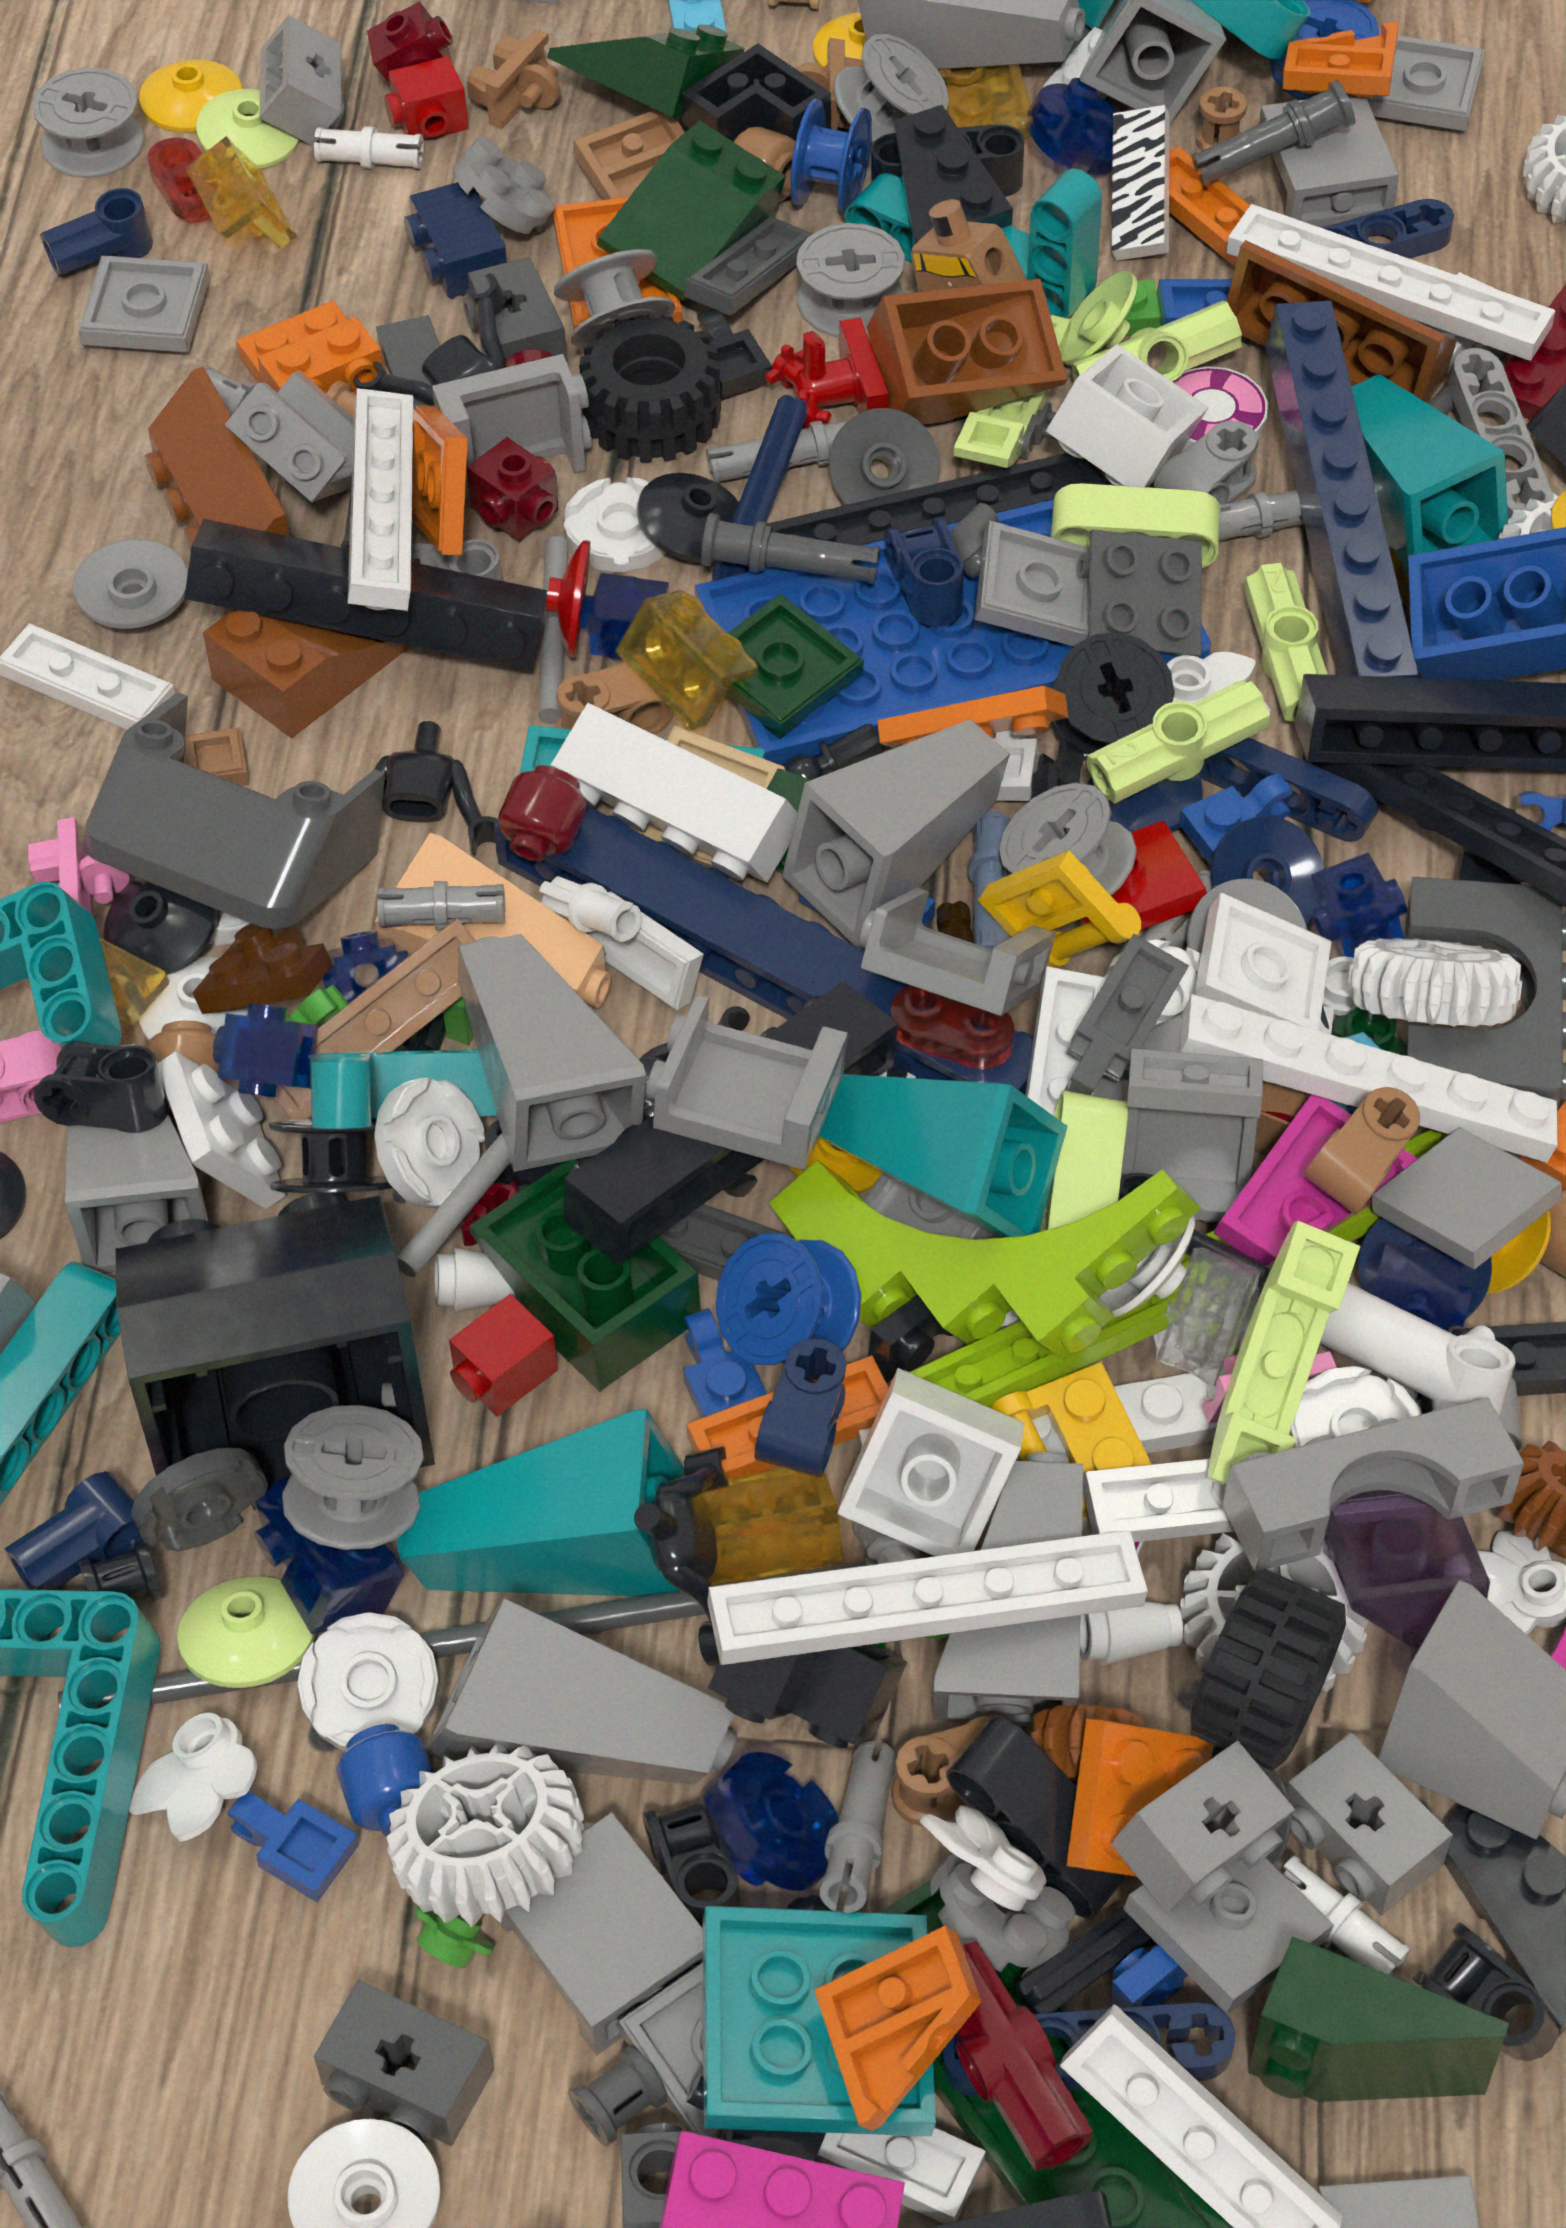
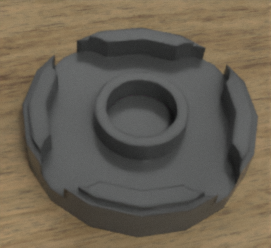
M217 1448L194 1454L179 1461L150 1480L135 1498L131 1516L147 1546L155 1548L157 1542H163L166 1550L184 1551L207 1545L235 1530L242 1523L239 1513L245 1510L249 1504H251L254 1511L262 1504L268 1483L254 1454L241 1448Z

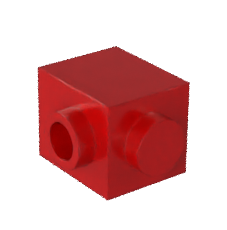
M449 56L389 71L391 93L384 95V102L392 126L400 124L403 133L406 135L422 134L424 141L469 129L465 89Z
M511 1294L449 1339L453 1363L450 1376L454 1385L467 1400L472 1403L480 1400L496 1417L558 1371L554 1335Z

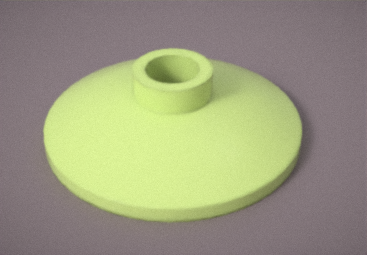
M237 89L214 97L201 109L196 122L197 139L202 149L217 162L237 169L256 170L279 164L296 150L300 139L259 118L260 90Z
M1120 271L1111 275L1100 283L1076 309L1070 318V331L1062 355L1064 364L1071 365L1095 354L1103 346L1110 348L1119 344L1124 339L1130 328V323L1125 319L1131 310L1138 284L1136 277L1132 273Z
M262 1576L242 1577L218 1584L192 1602L180 1620L177 1631V1644L182 1661L201 1680L226 1688L255 1687L284 1676L302 1662L304 1654L316 1636V1619L310 1601L295 1586L276 1578Z

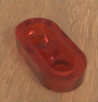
M173 137L161 140L150 148L147 158L151 178L171 211L177 217L192 222H200L218 213L223 205L220 181L196 143L186 138Z
M912 985L899 991L892 1001L891 1018L899 1023L897 1040L910 1048L975 1069H989L999 1066L1010 1057L1013 1051L1015 1028L1014 1022L1008 1013L1000 1016ZM917 1009H928V1011H918ZM981 1026L989 1030L980 1031L975 1029V1027Z

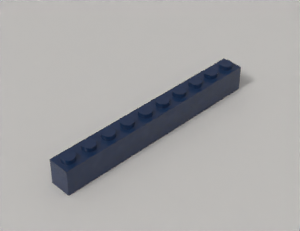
M587 805L586 814L570 851L560 856L545 855L544 860L541 862L527 860L515 854L509 848L511 841L500 831L498 822L494 825L499 865L538 886H541L544 881L551 883L557 876L580 885L594 883L602 886L607 892L611 891L624 901L638 906L642 913L702 952L704 955L699 970L700 973L781 1017L789 1020L800 1012L808 1000L814 996H823L844 981L899 1023L893 1062L895 1066L919 1079L1000 1083L1012 1085L1024 1095L1026 1094L1034 1036L1026 1032H1017L990 1018L982 1009L862 969L861 964L865 948L859 949L831 934L822 924L815 921H806L781 908L769 896L757 895L730 881L721 871L715 868H706L681 855L668 843L663 841L656 842L635 831L613 815L607 816Z

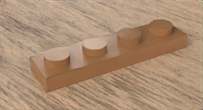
M456 918L269 1065L257 1077L292 1120L307 1119L311 1116V1055L344 1052H388L395 1050L462 997L458 984V946L474 943V938L459 919Z

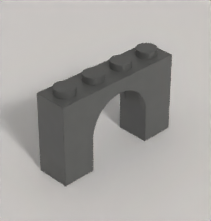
M1412 876L1405 914V939L1418 938L1421 940H1440L1450 943L1460 942L1464 945L1481 946L1484 949L1498 950L1500 953L1510 955L1521 965V999L1527 1011L1512 1023L1488 1030L1408 1025L1403 1056H1410L1419 1061L1460 1073L1471 1074L1487 1081L1522 1091L1533 1092L1539 1096L1556 1100L1558 1110L1559 1102L1566 1101V1063H1563V1050H1566V1012H1563V1000H1566V962H1562V950L1566 951V913H1562V905L1557 902L1555 897L1531 885Z

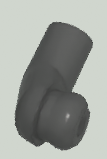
M984 503L977 504L950 531L954 546L963 561L964 572L969 577L974 578L980 572L983 535L989 521L997 523L999 521L995 511Z

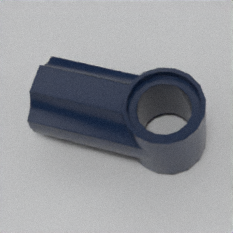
M117 188L107 191L96 201L95 211L40 234L43 247L58 277L99 261L102 256L141 258L149 252L153 244L142 198L136 191L128 188Z
M103 1471L95 1473L80 1482L68 1495L64 1510L4 1548L9 1561L28 1590H55L81 1573L78 1562L89 1559L95 1564L102 1558L106 1560L132 1551L134 1543L143 1540L131 1516L134 1499L112 1472Z

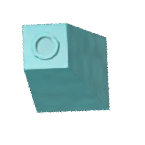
M1380 374L1352 386L1388 546L1393 547L1398 552L1404 563L1401 567L1406 568L1409 573L1408 556L1498 540L1500 533L1503 532L1504 525L1508 524L1504 450Z
M843 1074L819 1136L846 1154L999 1238L1021 1237L1039 1232L1068 1126L1012 1085Z
M633 1410L419 1492L420 1510L415 1522L410 1529L397 1538L399 1557L404 1565H408L426 1590L643 1597L680 1591L664 1578L662 1572L655 1566L650 1552L648 1534L635 1525L634 1514L640 1505L645 1503L653 1504L656 1491L661 1485L670 1480L684 1477V1467L648 1410Z

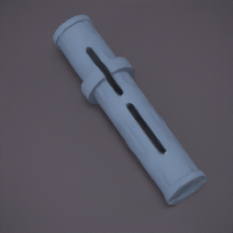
M995 811L986 812L973 827L974 854L969 859L968 875L974 885V944L992 950L995 946L1011 938L1006 930L978 901L989 883L1012 874L1003 866L999 852L1003 831L1011 820L1007 815Z

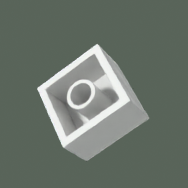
M1116 344L1078 376L1046 432L1058 439L1060 446L1067 453L1077 458H1085L1104 471L1106 478L1113 485L1148 488L1155 481L1162 467L1172 457L1182 452L1209 407Z
M898 1368L844 1486L837 1514L933 1556L972 1552L978 1543L1021 1450L1024 1423Z

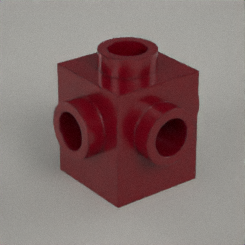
M420 1L402 11L394 12L385 21L367 30L373 65L389 84V71L446 56H449L451 60L449 46L453 44V38L446 23L440 16L432 18Z
M508 437L466 467L471 508L480 513L481 517L489 525L500 527L517 540H520L537 526L545 524L559 510L555 469L546 459L541 456H534Z

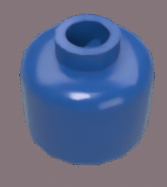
M382 1724L367 1728L354 1735L346 1745L347 1750L342 1754L336 1766V1773L354 1824L365 1830L382 1831L384 1836H388L391 1833L389 1814L401 1808V1791L420 1788L419 1771L434 1773L424 1742L420 1737L409 1731H402L396 1725Z

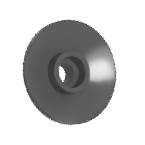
M876 408L857 414L841 427L830 448L828 469L834 490L842 502L848 505L937 484L940 475V457L933 437L916 418L896 409ZM873 460H882L888 465V477L878 478L872 473L871 463Z

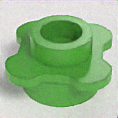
M418 1905L414 1912L419 1919L425 1922L417 1937L418 1944L427 1953L444 1963L459 1968H466L476 1951L490 1956L495 1948L489 1940L483 1938L478 1933L482 1926L480 1919L471 1927L464 1918H461L460 1914L453 1920L444 1923L433 1910L423 1913Z

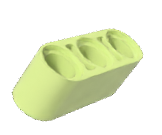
M1082 483L1070 484L1062 487L1055 494L1050 537L1089 548L1090 530L1092 529L1202 542L1203 568L1213 563L1219 553L1221 509L1215 497L1201 491Z
M1065 1090L1061 1091L1054 1116L1068 1127L1039 1232L1074 1223L1118 1201L1128 1120L1126 1101Z

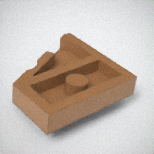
M654 109L574 140L573 155L602 200L629 197L667 148L685 132L675 117H670Z

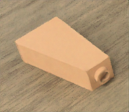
M433 833L428 835L396 888L433 887L434 881H448V886L463 887L504 884L505 924L464 923L463 926L474 940L477 941L489 936L502 938L522 934L591 1009L592 1007L599 1008L604 1003L610 989L611 974L606 972L604 945L587 933L575 929L568 920L442 836ZM378 917L375 920L380 957L382 960L397 965L441 931L436 930L435 925L379 927Z

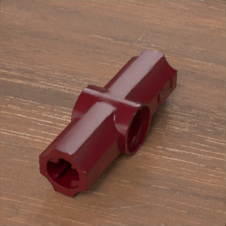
M961 1942L982 2002L954 2035L957 2040L955 2045L960 2063L978 2096L986 2103L994 2102L1034 2171L1045 2168L1052 2170L1074 2158L1084 2146L1090 2143L1093 2131L1073 2100L1072 2094L1067 2090L1056 2072V2062L1052 2047L1036 2017L1025 2006L1017 2008L978 1942Z

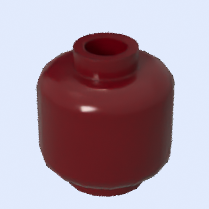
M538 765L533 771H525L515 776L498 815V827L504 836L511 841L509 848L515 854L527 860L541 862L544 860L545 855L560 856L570 851L587 809V801L579 790L580 783L577 779L563 770L546 765Z

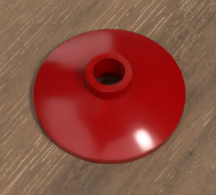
M583 540L575 550L563 577H550L548 585L546 612L557 613L562 642L569 657H576L590 561L591 541Z

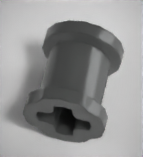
M627 2046L620 2051V2062L585 2087L577 2083L568 2090L569 2099L578 2116L591 2134L604 2146H609L617 2139L616 2130L649 2105L659 2108L667 2102V2092L658 2075L642 2054L633 2046Z

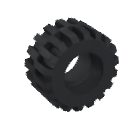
M639 315L637 320L628 321L627 319L616 321L615 327L612 329L604 327L596 333V340H589L584 347V356L580 357L579 370L586 386L589 407L583 408V415L587 420L591 438H598L599 446L606 451L616 449L618 457L629 459L632 456L640 457V462H652V458L663 457L664 461L676 458V453L683 452L689 454L696 450L697 442L706 443L712 436V428L718 427L721 411L718 352L715 345H710V337L703 331L694 332L693 324L687 321L673 322V317L661 315L659 319L649 318V315Z
M1265 1568L1252 1577L1233 1606L1203 1673L1190 1714L1191 1734L1224 1750L1236 1741H1239L1259 1766L1270 1771H1274L1285 1762L1308 1721L1337 1653L1346 1626L1345 1604Z

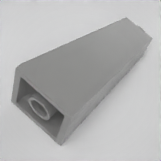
M858 0L866 41L875 34H889L904 39L919 49L935 65L936 69L1062 62L1065 60L1074 41L1081 39L1085 28V11L1079 8L1078 0Z
M1118 0L1079 77L1083 83L1136 110L1165 105L1170 115L1171 123L1226 41L1221 24L1191 0Z
M969 719L805 782L782 877L854 946L859 949L864 948L860 946V934L868 914L871 911H875L877 907L915 888H920L996 802L1010 754L975 722Z
M522 934L502 938L489 936L481 938L474 943L458 946V984L514 1172L597 1155L613 1144L626 1128L642 1123L646 1073L643 1064Z
M134 1043V1044H125V1045H119V1046L125 1047V1046H136V1045H135V1043ZM168 1114L160 1125L139 1133H127L117 1129L80 1125L68 1126L65 1204L83 1265L101 1273L116 1272V1248L146 1243L155 1231L176 1221L187 1219L208 1221L198 1176Z
M1050 1452L1033 1453L1027 1456V1461H1015L1005 1482L981 1550L1082 1537L1083 1464L1068 1463L1067 1456ZM1081 1615L950 1633L934 1676L933 1720L969 1722L985 1715L1003 1714L1009 1717L1010 1722L1013 1724L1033 1725L1034 1715L1043 1709H1053L1057 1705L1077 1706L1079 1701Z
M504 1598L481 1627L427 1745L426 1751L436 1758L443 1759L446 1756L451 1760H460L467 1757L471 1745L480 1754L489 1753L495 1744L505 1747L510 1753L518 1747L525 1746L536 1756L548 1754L559 1770L695 1784L710 1772V1769L717 1772L723 1769L736 1742L737 1733L728 1729L734 1713L725 1707L724 1702Z

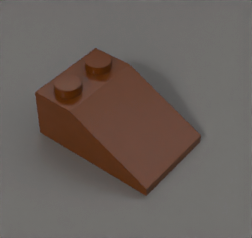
M1041 278L886 295L882 297L867 325L871 347L888 390V408L905 412L922 424L946 422L968 415L970 412L981 411L1064 385L1068 380Z
M235 609L203 632L212 680L291 739L411 647Z

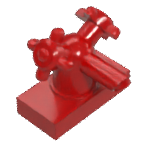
M861 317L839 321L840 359L825 362L824 340L814 331L805 332L803 334V350L794 353L793 347L787 344L783 345L781 353L773 361L772 370L766 374L765 379L770 384L780 380L782 385L788 390L794 385L796 397L806 402L807 416L802 429L809 428L810 422L821 420L824 424L830 421L831 413L818 409V407L852 402L856 406L858 414L870 409L888 408V390Z

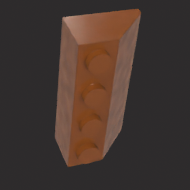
M1247 240L1243 242L1239 249L1227 298L1233 314L1237 317L1242 336L1266 347L1276 304L1331 300L1351 387L1380 374L1422 401L1428 403L1446 377L1457 340Z
M204 366L192 370L148 428L152 452L145 454V461L151 479L156 487L165 485L167 490L164 491V496L174 522L177 524L184 521L187 528H184V534L190 552L203 519L289 536L286 514L249 447L225 426L231 415Z

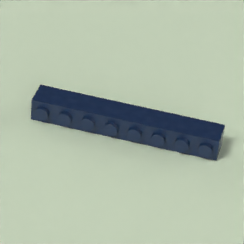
M1330 300L1276 304L1267 339L1266 352L1338 675L1417 678L1416 662L1332 302Z

